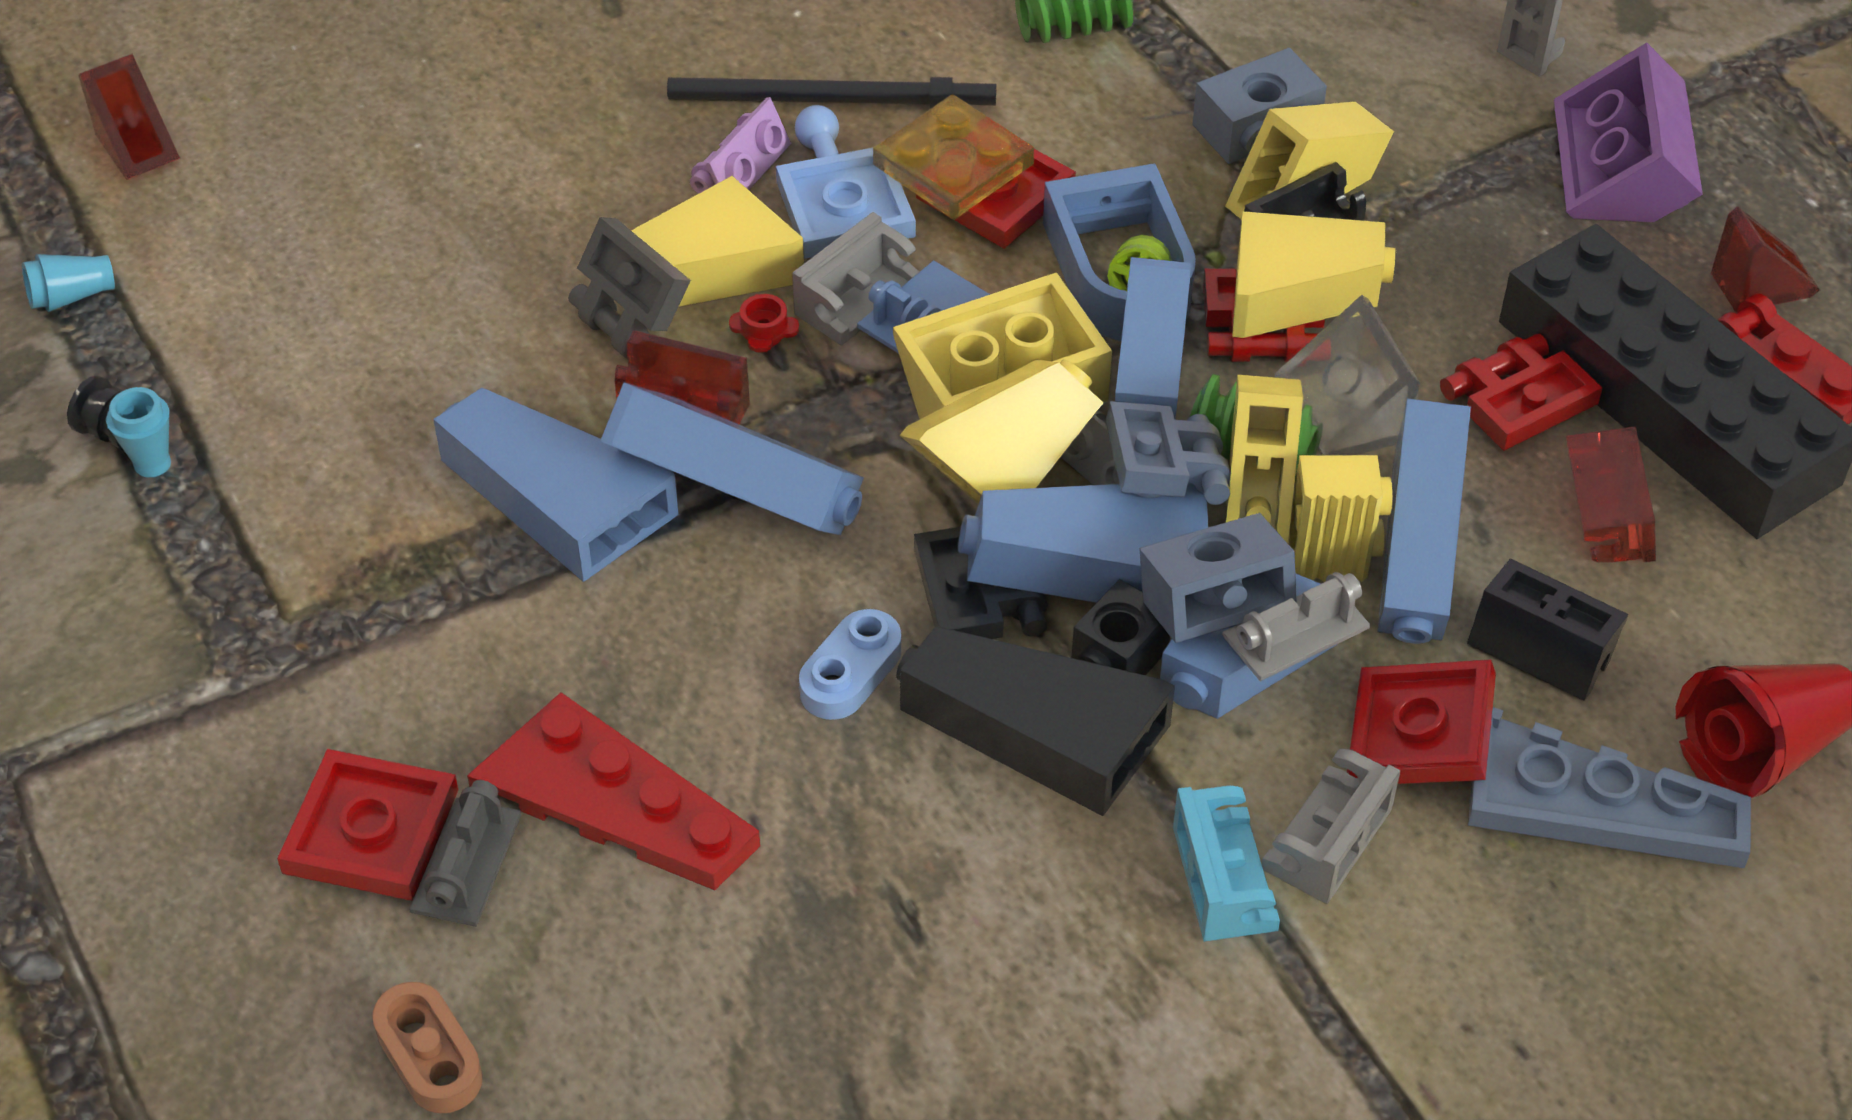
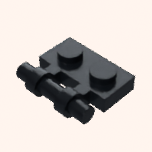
M961 527L914 534V552L934 627L938 626L980 637L996 639L1003 637V617L1011 615L1020 621L1023 634L1026 636H1037L1047 629L1044 612L1048 604L1045 594L967 581L968 554L959 553L958 551Z

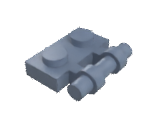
M1110 401L1106 417V427L1122 492L1135 493L1146 498H1157L1162 495L1185 497L1187 485L1191 483L1195 484L1197 490L1204 494L1206 501L1210 504H1222L1229 498L1231 470L1227 460L1220 455L1223 450L1220 433L1217 427L1210 424L1207 416L1195 414L1189 417L1187 421L1175 420L1171 406Z

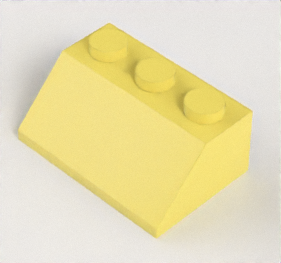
M1057 272L893 327V337L920 419L1036 359L1059 363L1063 359L1070 361L1084 371L1092 380V384L1088 389L1103 403L1109 401L1112 350Z

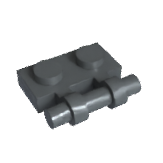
M600 217L577 266V269L587 276L591 282L589 287L584 284L575 286L569 293L568 299L578 309V316L586 325L593 330L601 329L611 337V345L625 358L631 359L634 357L643 366L647 367L654 364L660 355L659 347L650 341V333L647 328L650 331L668 330L691 280L618 219ZM614 300L624 308L622 315L616 312L617 306Z

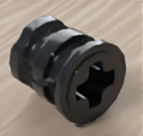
M98 375L87 378L74 391L68 405L67 421L71 429L81 434L90 433L105 442L110 441L114 447L123 450L106 423L112 399L123 390L112 387L109 380Z

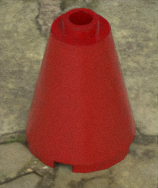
M1835 663L1714 666L1697 672L1682 686L1675 706L1676 720L1685 717L1688 738L1679 741L1683 756L1696 777L1700 780L1751 798L1762 795L1852 728V672L1848 668Z

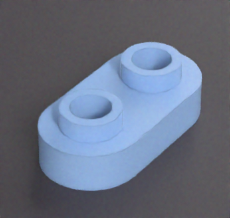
M875 609L858 610L846 616L800 670V699L805 709L816 717L829 720L845 718L856 712L900 659L901 629L897 621L891 615ZM829 675H836L840 678L835 680H827L824 677Z

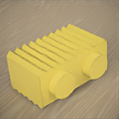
M1299 455L1288 545L1295 551L1296 574L1313 581L1318 578L1325 582L1327 576L1334 572H1339L1342 575L1351 573L1359 581L1363 582L1368 577L1371 557H1382L1384 551L1383 520L1379 519V515L1391 514L1393 495L1391 478L1380 476L1378 455Z

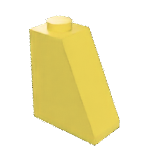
M1357 102L1269 109L1225 207L1242 220V211L1244 212L1246 204L1335 162L1346 170L1347 185L1344 188L1346 194L1372 178L1394 131Z
M733 176L631 230L691 280L679 307L793 285L792 272L804 264L803 237Z
M1242 211L1232 337L1246 338L1377 307L1381 283H1392L1395 267V248L1385 247V222Z
M1036 359L908 425L900 436L979 504L983 491L1036 488L1103 402L1088 389L1092 384V380L1075 364L1065 359L1060 363Z

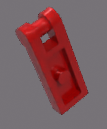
M1755 293L1739 304L1737 313L1728 312L1717 319L1847 424L1852 422V366L1779 316L1775 305L1767 296Z

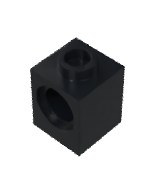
M1119 579L1073 627L1071 658L1146 675L1162 658L1163 652L1170 642V635L1144 604L1143 592Z

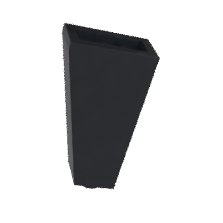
M938 626L932 630L920 646L912 645L905 652L896 672V678L900 681L901 711L1101 816L1105 815L1171 726L1175 685L1165 680Z

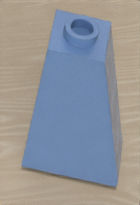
M623 383L601 438V442L822 532L841 535L844 526L850 525L857 516L862 503V492L859 489L864 477L675 397L628 383Z
M480 388L462 401L454 403L445 412L433 419L441 461L583 582L679 515L675 474L671 470L605 444L596 436L487 389Z
M1408 398L1406 401L1393 458L1391 479L1392 510L1391 514L1388 515L1378 632L1390 633L1394 638L1402 642L1420 644L1426 643L1431 639L1442 640L1450 617L1471 406Z
M1191 483L1187 485L1185 497L1162 495L1157 498H1146L1135 493L1122 492L1120 484L987 490L982 493L975 516L965 515L963 518L958 551L959 553L968 554L967 581L1097 603L1119 579L1143 592L1139 548L1208 528L1207 501L1204 494L1197 490L1195 484Z

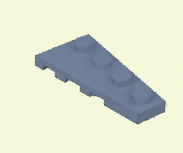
M1493 707L1486 780L1471 781L1468 826L1745 868L1751 847V797L1666 767L1662 768L1658 773L1633 765L1627 760L1628 754L1603 745L1599 753L1561 740L1563 731L1538 722H1535L1533 729L1501 719L1503 710Z

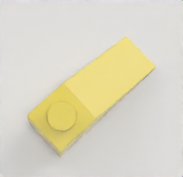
M1237 375L1229 463L1231 470L1230 496L1226 501L1225 523L1261 513L1287 543L1289 542L1303 406L1301 380Z

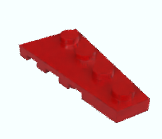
M562 692L467 775L469 787L476 780L488 781L497 787L499 796L518 803L520 811L543 821L550 816L578 827L580 836L602 845L608 840L636 851L637 859L712 890H716L760 847L759 830Z

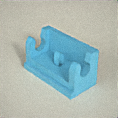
M1221 786L1192 790L1191 787L1177 789L1173 830L1203 942L1279 930L1280 919L1277 909H1274L1276 901L1273 891L1269 890L1250 826L1248 808L1228 807L1222 810H1215L1224 805H1238L1246 802L1243 788L1238 786Z

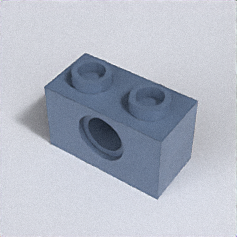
M1289 47L1197 82L1192 125L1220 156L1230 164L1248 157L1269 109L1324 104L1327 85Z
M1261 513L1139 548L1143 602L1175 643L1243 623L1246 614L1252 611L1261 613L1291 598L1297 603L1295 551Z

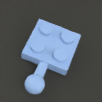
M812 105L803 109L796 118L795 133L802 145L814 150L816 158L776 166V179L793 229L803 237L804 259L814 257L872 212L879 215L883 223L906 238L916 237V220L886 146L839 154L834 142L839 133V122L836 115L829 108L821 105Z

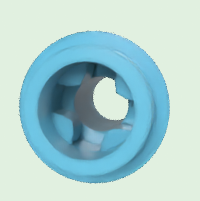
M36 254L34 261L22 262L23 281L31 309L45 307L47 312H50L96 293L115 288L113 269L108 255L92 257Z
M144 387L129 388L118 393L112 399L106 417L109 430L132 461L136 473L143 477H156L165 473L171 465L169 455V407L167 403L153 390Z

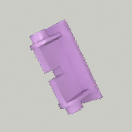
M766 97L752 113L741 115L737 120V126L719 144L720 148L717 151H713L704 162H699L692 168L690 185L694 191L699 194L730 176H733L750 190L790 146L791 142L771 97Z

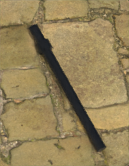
M668 77L667 81L668 99L764 101L766 97H771L772 101L929 104L930 110H952L953 105L996 106L997 84L953 83V77H931L930 82Z

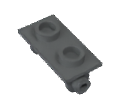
M476 780L471 787L463 789L460 797L456 798L413 899L410 913L477 927L522 815L520 810L501 807V803L497 798L499 791L492 783Z

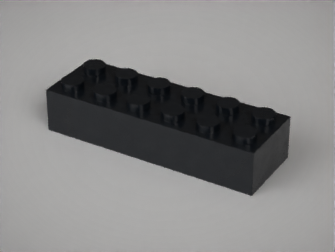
M1596 223L1510 271L1499 323L1516 337L1522 339L1529 338L1537 333L1544 336L1549 346V352L1543 356L1544 359L1564 350L1602 387L1598 403L1602 410L1755 539H1759L1843 485L1852 462V427Z

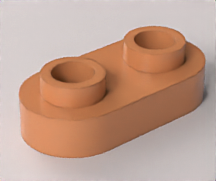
M405 982L385 991L377 1000L373 1009L374 1028L381 1047L415 1102L425 1110L434 1113H450L467 1106L477 1096L482 1085V1070L479 1057L440 993L430 985L421 982ZM411 1023L423 1024L422 1028L413 1033L402 1031L404 1027ZM452 1075L457 1077L454 1082L448 1085H435V1082L443 1076Z

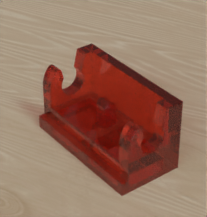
M633 330L627 341L628 367L616 366V400L623 383H628L675 397L737 424L741 423L750 405L746 357Z
M1636 427L1566 436L1567 452L1572 469L1584 541L1603 542L1607 539L1619 540L1612 545L1591 547L1592 560L1595 562H1621L1643 559V562L1656 561L1655 518Z

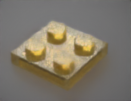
M954 94L873 147L874 166L954 220L1034 164V147Z

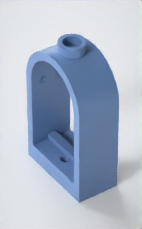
M1155 163L1045 182L1043 226L1068 289L1099 333L1118 341L1122 340L1127 291L1106 284L1094 273L1078 234L1147 222L1153 237L1163 242L1170 251L1172 261L1192 263L1186 319L1191 309L1196 263L1195 253Z

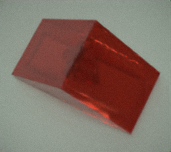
M133 54L78 75L95 135L126 180L180 159Z
M1737 206L1728 213L1711 275L1736 313L1739 304L1755 293L1767 296L1774 305L1811 298L1820 291L1793 249Z

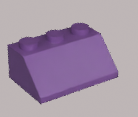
M1648 43L1643 44L1554 99L1566 212L1573 219L1655 222L1671 212L1683 208L1692 200L1703 195L1685 81Z

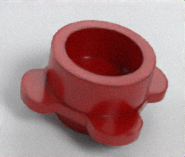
M757 294L747 298L741 304L740 312L734 313L730 317L729 328L733 333H739L748 340L750 350L763 353L777 345L781 339L795 337L799 333V321L794 317L787 316V306L779 297L771 294Z

